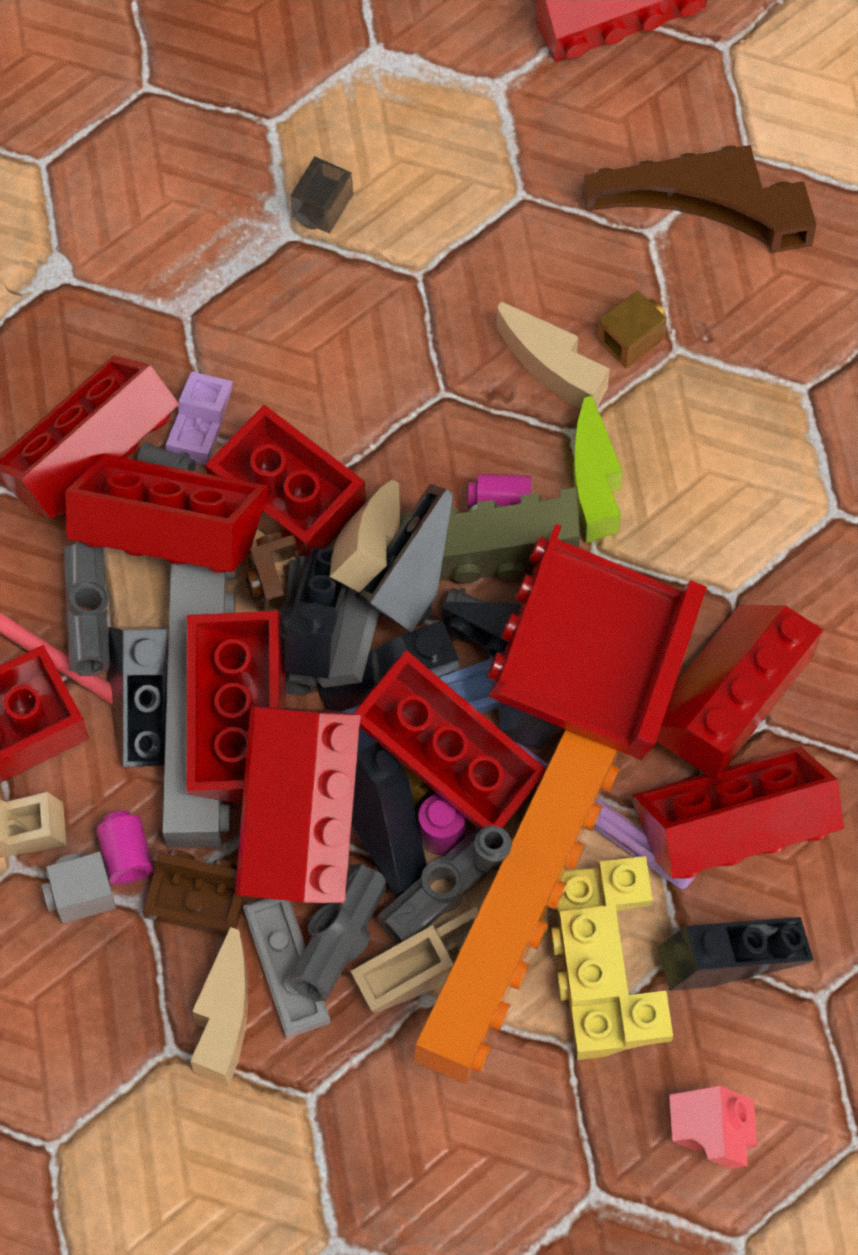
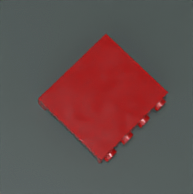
M555 524L546 538L539 535L530 554L529 561L535 563L532 576L524 575L517 590L515 600L522 603L518 614L511 613L503 629L501 639L508 642L504 653L497 652L489 668L487 678L493 680V684L488 697L642 760L656 743L707 586L690 580L682 591L559 540L558 536L562 526Z

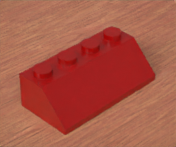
M536 0V25L554 61L558 62L566 58L580 57L588 50L604 44H616L626 36L643 30H654L663 23L678 17L693 16L701 9L706 8L707 0Z
M113 355L0 455V482L34 513L49 519L59 517L66 513L65 491L103 454L122 458L130 456L138 448V442L147 433L161 428L170 419L169 414L179 406V403L150 364Z
M103 454L65 491L66 538L83 542L86 546L93 548L109 547L123 550L132 556L148 555L166 559L167 562L172 564H193L207 567L208 570L216 573L233 572L250 553L268 494V486Z
M740 604L675 683L656 741L716 780L811 661L823 629L786 605Z
M278 610L187 615L186 792L190 795L239 805L243 803L250 706L286 708V672H283L286 628Z
M407 650L390 666L353 713L360 715V728L480 830L486 826L503 828L547 770Z
M250 706L235 888L236 895L303 903H345L360 715L334 710Z
M801 746L726 767L716 780L706 774L632 794L634 807L651 851L654 854L655 861L672 879L692 878L709 868L720 865L733 866L741 863L744 858L761 853H777L784 850L788 845L805 840H822L829 833L844 829L838 778Z

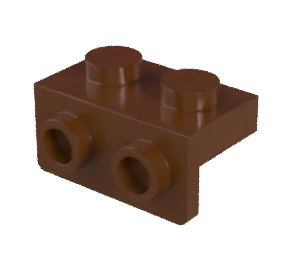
M276 532L256 539L257 546L250 548L248 563L250 570L246 571L248 578L245 579L253 604L261 602L264 611L281 608L284 592L274 563L292 558L296 548L294 535L283 538L282 532Z
M169 850L168 854L155 852L153 859L155 871L143 909L144 918L227 936L230 927L237 929L246 896L235 894L236 864L224 860H214L213 864L196 861L193 855L179 850Z

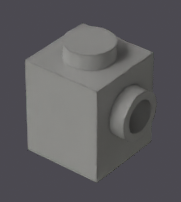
M101 852L86 856L69 854L56 860V864L46 867L50 882L42 884L43 894L48 911L57 909L62 924L116 909Z

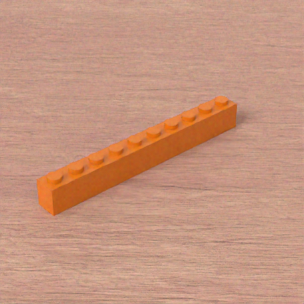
M567 729L565 730L512 841L510 853L503 860L418 1038L415 1045L414 1062L464 1084L467 1083L472 1070L481 1073L492 1048L491 1045L485 1042L492 1028L500 1031L504 1025L511 1004L506 1003L505 999L511 987L519 990L523 984L530 966L529 963L524 962L525 956L530 947L538 950L549 925L542 920L548 907L556 910L561 902L567 886L566 883L561 882L566 868L574 871L580 861L585 845L580 843L579 840L585 829L593 832L598 822L603 806L597 804L602 791L611 793L621 770L620 767L615 766V763L622 752Z

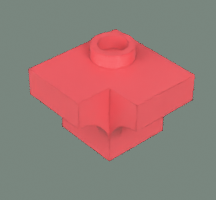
M721 1085L670 1094L672 1142L694 1151L705 1149L709 1161L729 1169L748 1166L747 1149L757 1147L753 1099Z

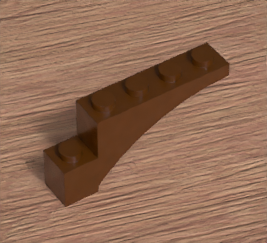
M751 145L742 147L725 146L714 152L697 155L685 153L677 156L675 159L658 162L646 160L634 166L619 169L601 168L591 174L584 175L583 200L586 211L615 207H647L693 214L731 226L758 239L769 246L771 254L811 247L813 245L816 221L805 182L790 183L782 181L770 187L762 188Z

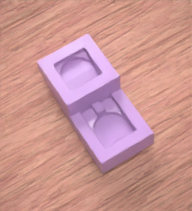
M191 371L178 402V415L166 442L165 450L176 454L187 452L190 455V459L195 460L196 464L206 465L210 461L226 413L233 381Z

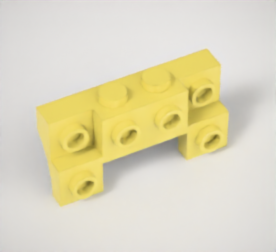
M646 856L600 861L599 868L565 871L561 882L566 883L567 886L556 909L558 927L551 928V939L554 956H563L565 972H557L560 1001L569 1000L577 1060L606 1057L635 1047L671 1042L673 1040V1031L667 991L628 994L617 912L652 906L653 899Z

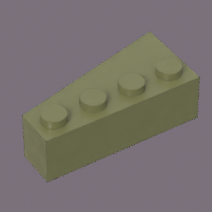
M577 487L561 489V498L542 501L539 493L521 495V503L503 507L496 504L494 500L477 502L476 505L469 508L468 512L459 513L456 507L451 506L440 580L454 579L460 583H471L480 578L499 577L501 580L515 581L522 579L525 574L532 575L535 563L529 561L534 544L539 535L546 538L555 524L562 526L558 539L579 548L580 528ZM410 513L400 514V528Z

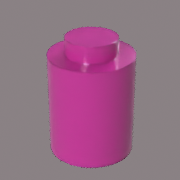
M478 473V482H469L468 509L476 505L477 502L494 500L496 504L502 507L521 503V495L531 494V475Z
M439 794L425 800L419 810V831L423 847L434 855L445 856L465 838V816Z
M126 810L107 814L103 818V822L97 826L96 832L109 882L115 885H123L147 878L154 872V867L141 818L137 815H130V812Z

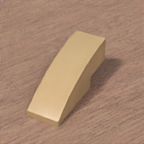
M501 301L497 307V330L522 365L545 387L569 404L581 409L584 398L593 396L598 407L608 389L610 368L577 354L578 336Z
M390 480L380 487L347 521L335 542L331 557L330 577L357 592H360L387 566L386 549L400 529L398 482Z
M48 792L8 802L0 799V857L38 852L67 845L62 801Z
M478 906L437 929L431 925L353 969L351 973L373 1013L382 1011L444 985L480 910Z
M230 927L192 1011L196 1025L204 1027L205 1030L190 1061L194 1074L228 1088L240 1058L248 1010L247 968L239 930Z

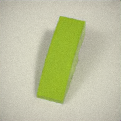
M593 396L586 397L583 400L577 423L573 461L574 487H577L579 523L585 542L588 543L619 533L621 513L612 492L621 490L622 468Z

